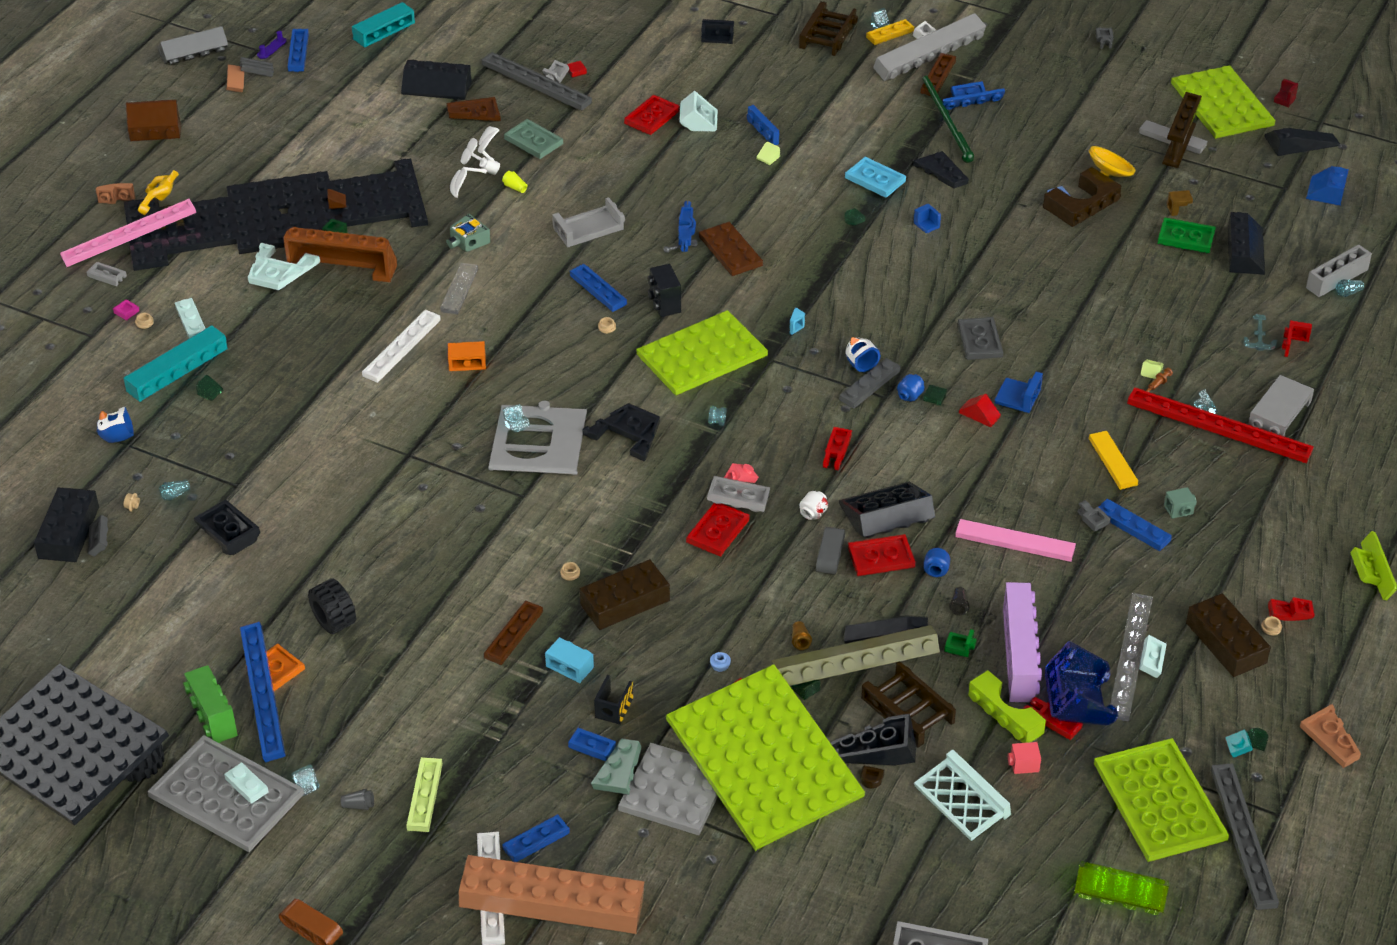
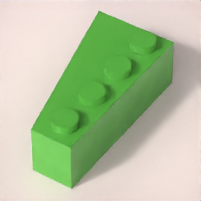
M207 665L184 673L186 682L183 683L186 694H191L189 699L193 709H198L196 714L199 722H204L203 730L205 736L218 743L238 736L233 709L231 705H228V700L223 695L220 685H217L216 678L209 666Z

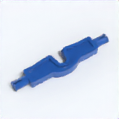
M687 201L684 202V207H681L678 236L682 252H684V248L685 252L688 251V246L691 245V236L696 231V221L693 218V207H691L690 201H688V205Z

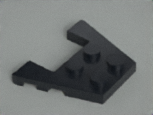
M628 403L611 412L610 416L606 419L600 418L595 421V425L584 427L583 435L597 441L607 430H611L636 441L637 443L630 449V455L645 461L660 424V416Z

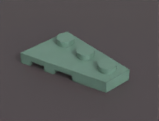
M621 739L591 782L593 789L629 795L630 781H633L634 766L638 763L641 751L639 741Z

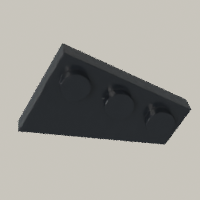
M943 151L914 160L913 166L925 169V173L929 175L934 174L938 177L939 181L953 189L968 184L969 178Z

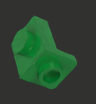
M970 629L968 636L950 632L944 652L968 657L970 651L976 647L977 638H974L975 630Z

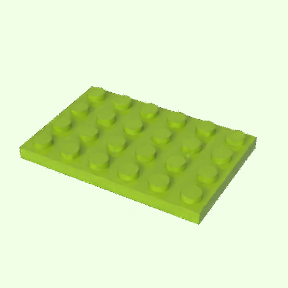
M1230 65L1180 75L1171 79V84L1182 98L1185 92L1202 96L1196 115L1215 139L1275 125V119Z
M728 310L636 349L639 358L675 396L768 356V350Z
M1173 738L1094 759L1097 771L1147 862L1228 841L1229 834Z

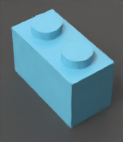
M560 637L545 652L546 667L578 683H581L594 668L593 654L590 651L582 649Z

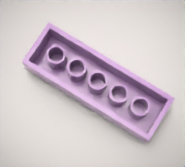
M1006 582L1003 618L1009 702H1030L1040 692V683L1037 681H1041L1042 670L1038 668V665H1040V652H1037L1036 649H1039V637L1035 636L1038 631V623L1034 621L1036 619V606H1033L1032 603H1035V591H1031V583Z

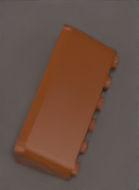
M298 227L288 229L283 237L286 258L289 263L297 264L304 254L308 253L319 256L320 263L375 269L372 275L373 281L391 282L397 267L396 255L389 241L383 237Z

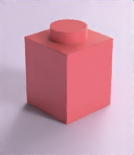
M1037 742L1012 744L1011 753H1008L1009 766L1012 765L1014 774L1040 771L1041 755Z

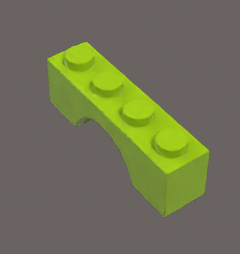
M989 670L970 681L968 693L970 699L980 705L988 715H991L1002 727L1012 733L1015 739L1020 740L1022 743H1030L1044 734L1046 720L1033 708L1017 709L1005 704L1000 698L1002 682Z

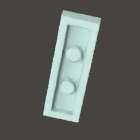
M192 298L175 302L176 310L189 338L206 329Z

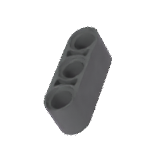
M825 527L817 558L816 572L836 575L844 544L845 529Z

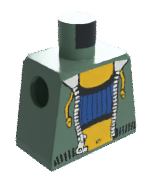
M467 214L450 227L451 238L446 240L450 249L458 246L465 252L489 244L490 230L472 215Z

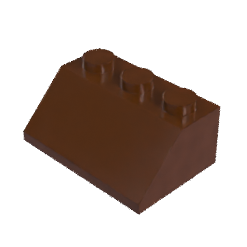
M177 100L126 102L130 141L180 138L181 122Z

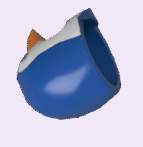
M852 337L846 347V357L849 363L859 372L872 370L878 364L881 357L878 348L865 338Z
M126 407L119 408V411L111 414L101 411L97 422V433L104 441L115 443L134 436L132 421Z

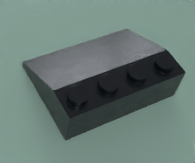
M910 481L839 500L841 508L855 531L865 538L873 537L876 533L892 532L894 528L898 527L907 528L916 522L925 523L929 519L935 518L932 495Z

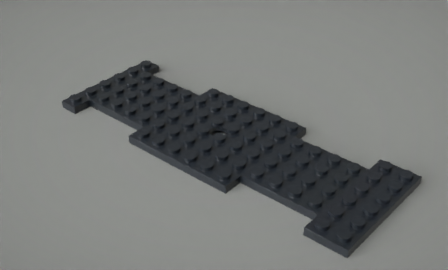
M410 158L394 161L396 171L356 176L330 181L328 171H320L311 174L226 186L228 197L192 202L197 213L130 240L133 270L169 266L167 256L169 254L237 244L239 255L259 252L261 243L273 245L275 249L285 248L283 237L288 229L298 227L322 230L331 219L344 222L349 227L409 217L411 228L428 225V218L412 160ZM327 189L345 194L346 207L329 209ZM154 197L148 204L150 207L146 215L138 212V208L144 199L124 202L127 225L173 205L160 207L159 200ZM288 208V213L281 214L279 209Z

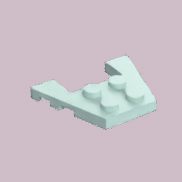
M261 243L259 246L260 250L255 256L256 261L252 264L248 275V281L250 284L280 290L319 264L320 258L317 255L305 253L297 264L272 259L271 256L276 252L275 246Z

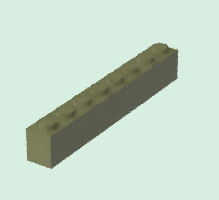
M929 625L771 661L772 665L776 666L786 682L791 686L940 653L937 633Z

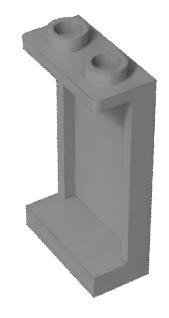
M608 197L605 198V206L563 219L559 212L552 214L553 229L564 244L570 247L623 230L625 216L623 212L618 210L615 202H612Z
M1279 375L1251 411L1248 425L1285 436L1286 429L1302 408L1310 405L1314 389Z

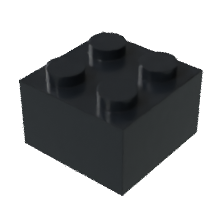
M665 264L651 267L650 275L647 276L650 286L648 296L650 300H653L655 311H658L661 317L681 313V284L672 266Z

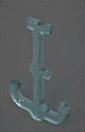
M1253 315V319H1258V331H1254V334L1258 335V342L1250 343L1248 342V337H1244V345L1248 348H1255L1258 351L1275 349L1277 340L1270 342L1271 345L1262 342V335H1265V332L1262 331V320H1266L1265 315Z

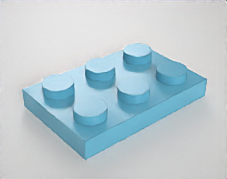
M867 157L861 159L845 172L846 179L883 197H888L906 182L905 175Z

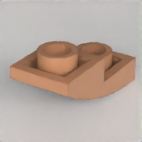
M228 65L226 90L243 92L244 71H241L240 66Z
M130 183L109 184L96 188L98 203L115 204L117 200L130 201L135 199L134 187Z

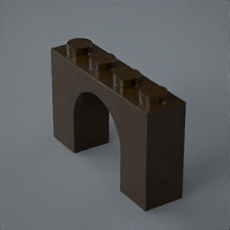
M1090 167L1080 173L1078 187L1093 197L1087 199L1073 198L1056 187L1044 194L1043 208L1071 227H1074L1114 202H1117L1121 197L1122 186L1095 168Z

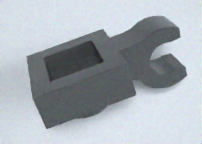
M1086 500L1079 503L1081 508L1077 512L1094 532L1110 524V518L1099 507L1093 509Z

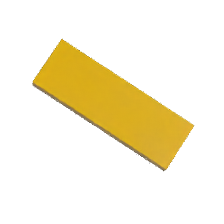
M904 19L866 33V38L874 45L914 32V26Z

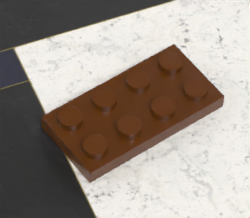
M730 221L699 232V238L731 276L763 266V260Z

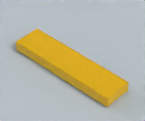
M1102 431L1089 434L1091 444L1119 489L1138 486V479L1109 433Z

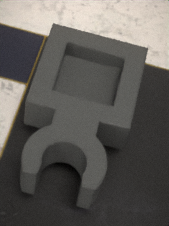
M1096 28L1095 34L1097 42H1100V48L1103 49V45H1108L1109 49H1111L1114 38L1112 28Z

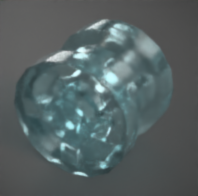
M711 406L708 423H718L724 426L727 412L726 407L719 409Z

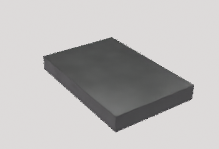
M994 317L958 319V328L967 360L1003 357V349Z

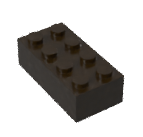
M651 559L580 588V605L599 630L670 601V584Z
M1223 593L1189 606L1186 624L1233 677L1267 664L1271 646Z

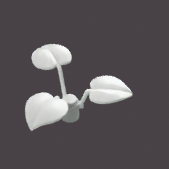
M487 127L479 140L478 152L483 153L487 158H481L473 153L477 147V140L475 138L470 139L467 148L462 154L461 163L466 164L470 157L473 156L480 160L479 166L481 169L463 167L456 172L450 184V191L454 197L458 198V192L467 175V171L482 172L484 174L488 172L492 175L498 172L500 163L494 161V158L484 151L491 139L500 131L498 128Z

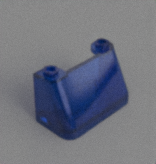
M1068 641L1045 668L1051 716L1059 721L1097 725H1110L1114 723L1118 717L1117 708L1113 705L1104 706L1101 685L1110 678L1109 662Z

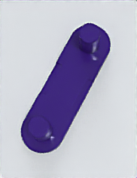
M277 31V38L267 47L265 45L259 46L260 52L257 53L259 59L268 58L287 42L286 38L282 35V31Z

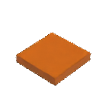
M278 643L267 651L274 691L305 670V665Z

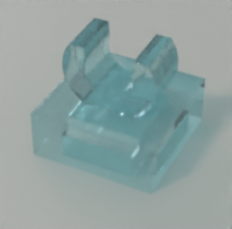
M1204 389L1199 392L1201 399L1194 402L1196 408L1205 411L1209 410V412L1214 414L1217 413L1218 410L1206 390Z

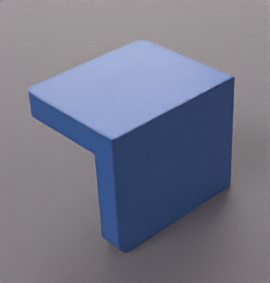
M930 204L923 205L914 210V224L922 231L929 233L940 228L941 214Z

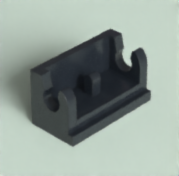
M703 19L701 42L733 44L734 21Z

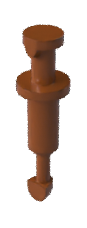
M1167 367L1164 369L1163 374L1158 373L1156 379L1149 384V388L1146 391H1154L1160 384H1165L1167 382L1166 377H1170L1173 371Z

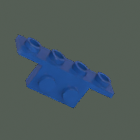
M983 81L952 86L951 93L953 97L943 99L942 103L947 110H950L957 106L966 107L975 103L983 104L986 101L995 102L1002 99L1005 89L986 91Z

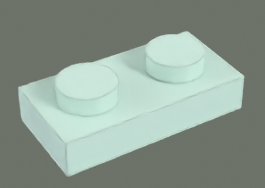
M1148 635L1144 640L1139 669L1158 678L1162 672L1166 643Z
M242 762L224 774L225 780L251 804L268 793V787Z

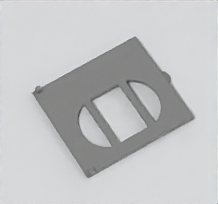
M548 401L539 402V407L502 405L490 457L489 470L577 475L587 409L550 407ZM524 418H539L549 422L551 425L514 424V422ZM509 430L553 432L550 446L506 444ZM507 451L542 452L545 454L536 458L523 459L514 457Z

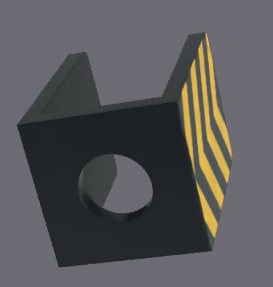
M607 675L594 699L595 718L620 725L633 700V681H629L619 703L616 704L607 701L611 693L610 675ZM603 708L610 709L613 712V714L610 715L605 713L603 711Z

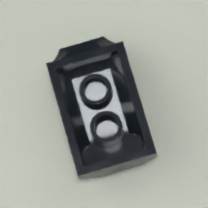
M227 500L194 517V522L221 546L223 553L227 555H235L257 541L260 534L259 527Z

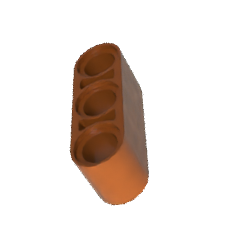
M294 899L279 914L280 921L286 927L315 945H333L343 934L342 928L335 921L299 899Z

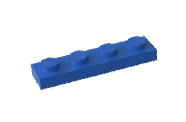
M292 29L288 71L299 72L305 69L309 37L308 29Z
M585 264L570 270V276L612 312L627 305L626 298Z
M1106 499L1098 506L1110 518L1111 524L1158 551H1161L1171 541L1172 535L1109 499Z

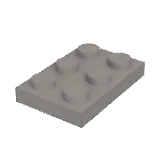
M714 476L707 500L716 504L723 503L735 508L742 507L754 512H764L770 487Z

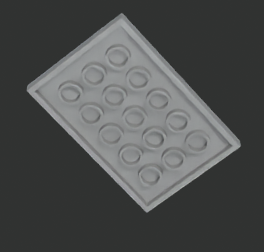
M205 735L147 791L148 796L247 852H250L304 795L302 787ZM241 762L268 787V793L252 804L225 780L224 774Z

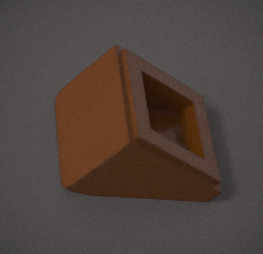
M327 189L329 209L345 208L346 195L332 189Z

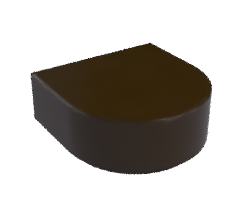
M864 765L861 772L862 785L869 789L879 787L885 770Z

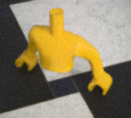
M173 170L170 175L156 176L147 185L145 190L147 196L140 203L138 212L146 215L150 209L148 204L154 197L163 201L171 193L173 181L179 175L177 171Z

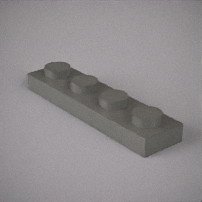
M885 358L840 394V401L854 409L900 372V365Z

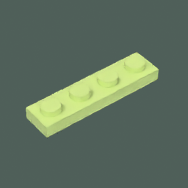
M423 757L420 759L407 821V831L429 832L443 765L442 759Z

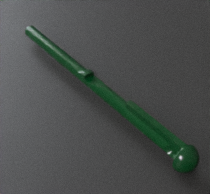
M924 76L922 78L963 153L962 160L966 163L972 162L974 160V153L969 148L962 133L958 132L948 110L943 105L929 77Z

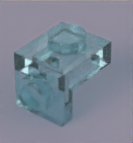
M520 404L503 408L505 424L509 429L518 432L524 430V427L530 426L529 419L523 415Z

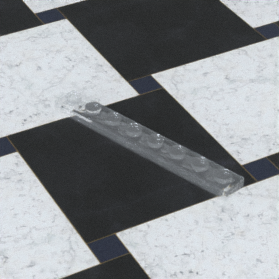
M1132 593L1108 718L1129 721L1152 596Z

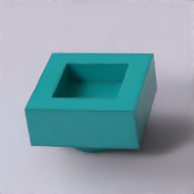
M1245 729L1225 737L1233 758L1253 750Z

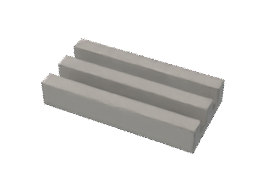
M96 262L87 271V277L117 286L118 282L123 280L122 277L125 278L127 276L126 271Z

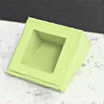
M766 142L756 159L771 165L780 157V148L770 142Z
M1147 359L1143 362L1141 375L1156 379V375L1161 373L1164 364Z

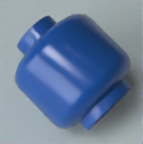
M916 374L906 375L897 385L899 397L904 401H915L924 391L923 379Z
M941 548L929 550L924 559L923 567L925 572L937 578L946 575L949 571L951 559L949 553Z

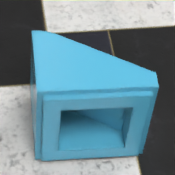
M798 308L794 309L790 319L791 335L805 327V313Z

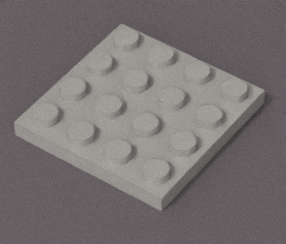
M650 743L634 774L633 781L630 782L629 795H623L618 805V811L700 835L718 795L690 754Z

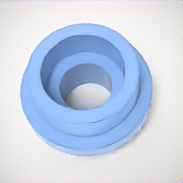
M723 652L715 653L710 658L711 666L719 672L727 670L731 663L730 656Z

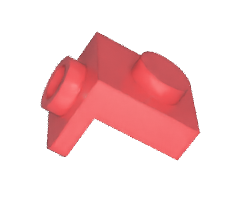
M732 463L724 478L756 483L759 477L754 472V468L749 464Z

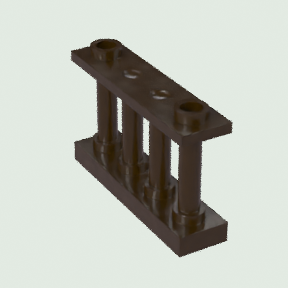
M821 1L799 35V48L806 49L807 45L811 43L832 47V56H835L838 50H841L842 44L852 27L857 24L858 16L854 8L850 15L828 11L826 9L827 2ZM829 17L833 19H838L845 21V23L842 24L833 21L824 20V18ZM826 26L830 28L839 29L840 31L835 32L826 29H821L819 27ZM816 34H818V35H823V36H827V37H832V38H835V39H834V41H831V40L822 39V38L813 37V36L816 35Z
M1185 92L1167 136V140H1171L1162 164L1179 168L1196 127L1193 119L1200 105L1201 95Z
M900 661L896 662L895 676L878 687L869 681L862 684L861 699L884 719L910 714L917 748L924 744L925 730L943 718L951 725L955 723L956 709L954 706L944 700L916 676L908 666H905ZM899 682L908 687V689L892 699L883 694ZM914 694L922 699L921 702L907 711H903L897 706ZM928 706L937 712L921 724L916 723L912 719L913 716Z

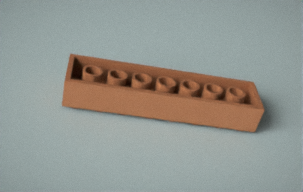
M468 855L459 888V907L636 934L643 902L644 881Z

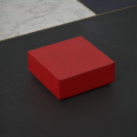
M581 60L567 64L570 68L568 73L572 78L587 74V69Z

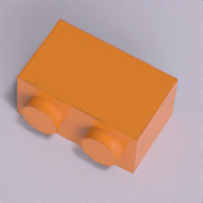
M485 341L448 343L449 371L486 370Z

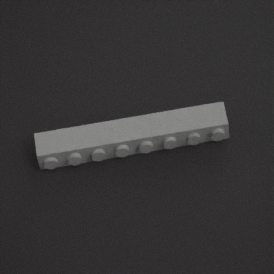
M974 13L877 57L873 68L884 81L894 79L897 75L907 73L914 67L918 68L925 62H931L941 53L946 54L949 51H955L962 45H968L973 40H979L984 35L986 25Z

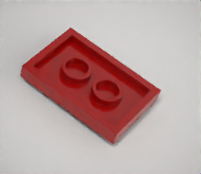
M652 95L624 118V124L652 135L680 112V106Z
M714 503L686 537V543L721 557L748 523L750 515L722 503Z
M905 534L848 543V551L857 576L915 568L916 562Z

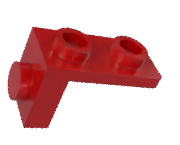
M1290 320L1289 327H1285L1283 338H1287L1283 339L1282 350H1285L1284 357H1288L1291 339L1309 342L1312 324Z

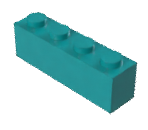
M401 2L352 26L353 40L365 48L415 23L414 10Z

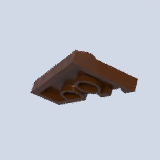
M495 97L446 103L449 118L501 121Z

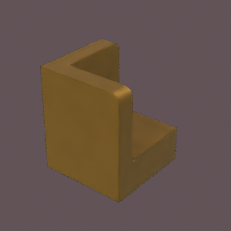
M1189 190L1173 191L1168 194L1167 207L1171 216L1178 215L1179 206H1187L1193 203Z

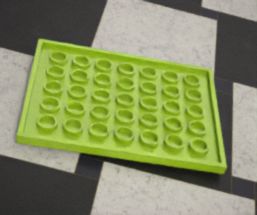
M774 664L666 714V720L755 851L865 796L864 789Z

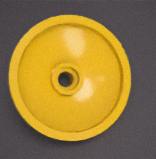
M1091 146L1089 149L1090 157L1094 164L1101 169L1100 172L1102 174L1115 177L1134 175L1135 168L1121 156L1098 146Z

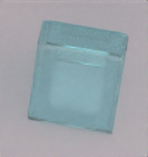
M885 8L872 13L871 27L878 29L890 25Z
M311 764L292 773L293 783L304 789L303 796L319 789V783Z

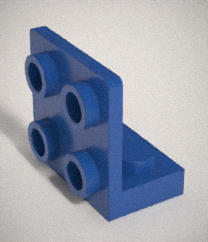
M1035 372L1033 378H1029L1028 383L1005 378L994 403L1030 413L1041 391L1043 373Z

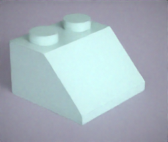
M693 91L681 101L680 123L682 126L687 127L691 131L717 130L718 110L696 91Z

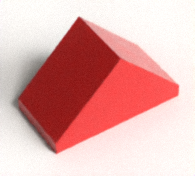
M986 393L969 399L959 410L960 414L989 427H992L1001 416Z

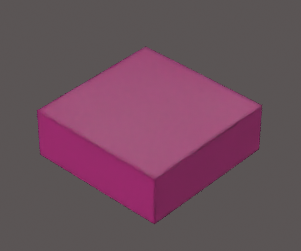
M126 299L114 307L113 311L114 314L128 320L139 312V306Z

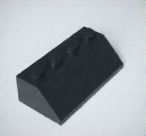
M407 60L403 69L401 94L465 100L472 82L471 66L447 62Z
M1230 212L1227 228L1229 272L1265 275L1263 228L1248 213Z

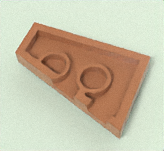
M1331 704L1301 721L1300 728L1345 768L1359 760L1361 753L1350 734L1346 733L1343 727L1344 723L1341 718L1337 717L1335 708Z

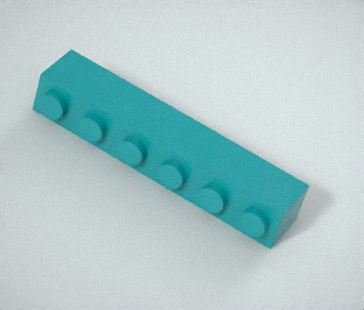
M212 325L125 376L123 379L126 392L139 402L227 350L225 335Z

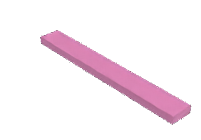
M187 199L63 251L60 255L66 267H69L197 212L190 199Z

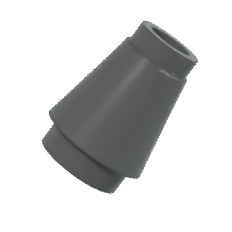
M362 789L342 795V808L369 810V808L374 807L373 791Z

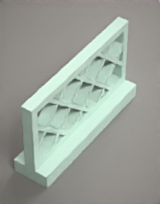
M952 749L946 754L947 758L914 782V785L972 841L999 819L1003 818L1005 820L1011 815L1010 803ZM948 767L952 771V777L940 776V772ZM927 781H936L935 789H926L923 784ZM939 782H951V789H938ZM954 782L964 783L966 790H954ZM938 795H950L949 803L939 802L937 800ZM953 795L965 796V803H952ZM968 796H978L980 804L968 803ZM952 808L964 809V816H954ZM967 809H980L979 817H967ZM983 810H992L996 813L991 818L982 817ZM966 822H978V828L970 832L966 828Z

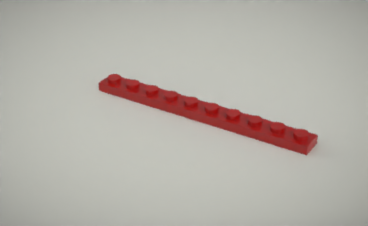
M1135 387L1127 401V404L1306 464L1313 452L1314 446Z

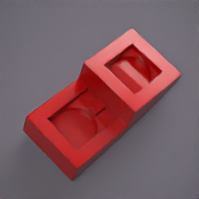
M1293 597L1290 602L1270 599L1268 603L1270 616L1276 617L1279 620L1298 621L1312 619L1315 616L1311 600Z

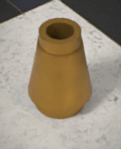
M797 621L792 626V644L798 650H805L810 647L812 637L804 623Z

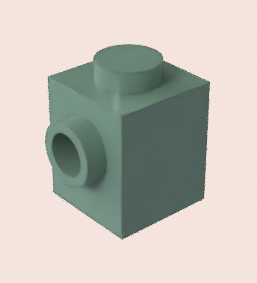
M1186 487L1166 492L1164 507L1173 519L1193 514L1197 501L1195 495Z

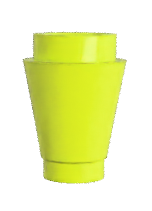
M507 171L502 178L505 186L518 192L524 193L528 187L514 171Z

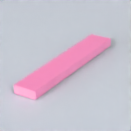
M960 519L956 531L957 538L1070 562L1072 561L1076 543Z

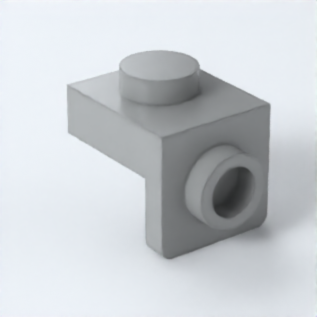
M554 60L549 69L544 68L542 71L546 77L561 83L570 68L567 64Z

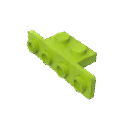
M1371 531L1361 542L1362 549L1355 547L1350 553L1361 581L1376 585L1382 599L1387 601L1396 592L1397 584L1377 534Z

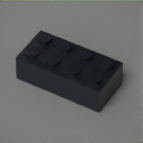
M57 488L34 541L38 559L77 562L89 533V525L93 523L99 509L95 490Z

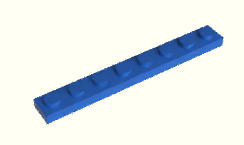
M260 622L240 627L262 756L265 762L286 757L262 625Z

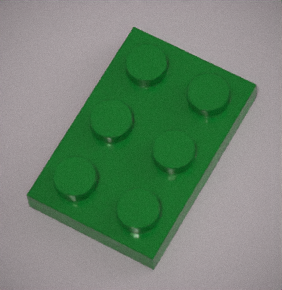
M1164 217L1157 244L1210 253L1216 227Z

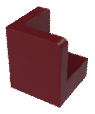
M1283 79L1280 91L1274 97V103L1289 108L1296 99L1298 83Z

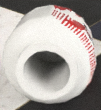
M808 492L799 504L801 514L808 520L819 519L828 508L826 496L822 492Z

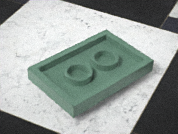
M528 119L504 134L505 140L539 159L563 144V138Z

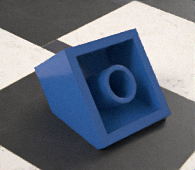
M1331 166L1313 175L1306 199L1341 205L1349 169Z

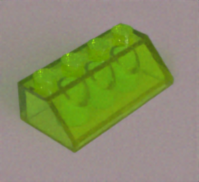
M1081 861L1074 893H1078V897L1092 900V897L1100 898V902L1114 905V902L1122 903L1123 907L1136 910V907L1144 908L1146 913L1158 915L1159 912L1164 913L1170 881Z

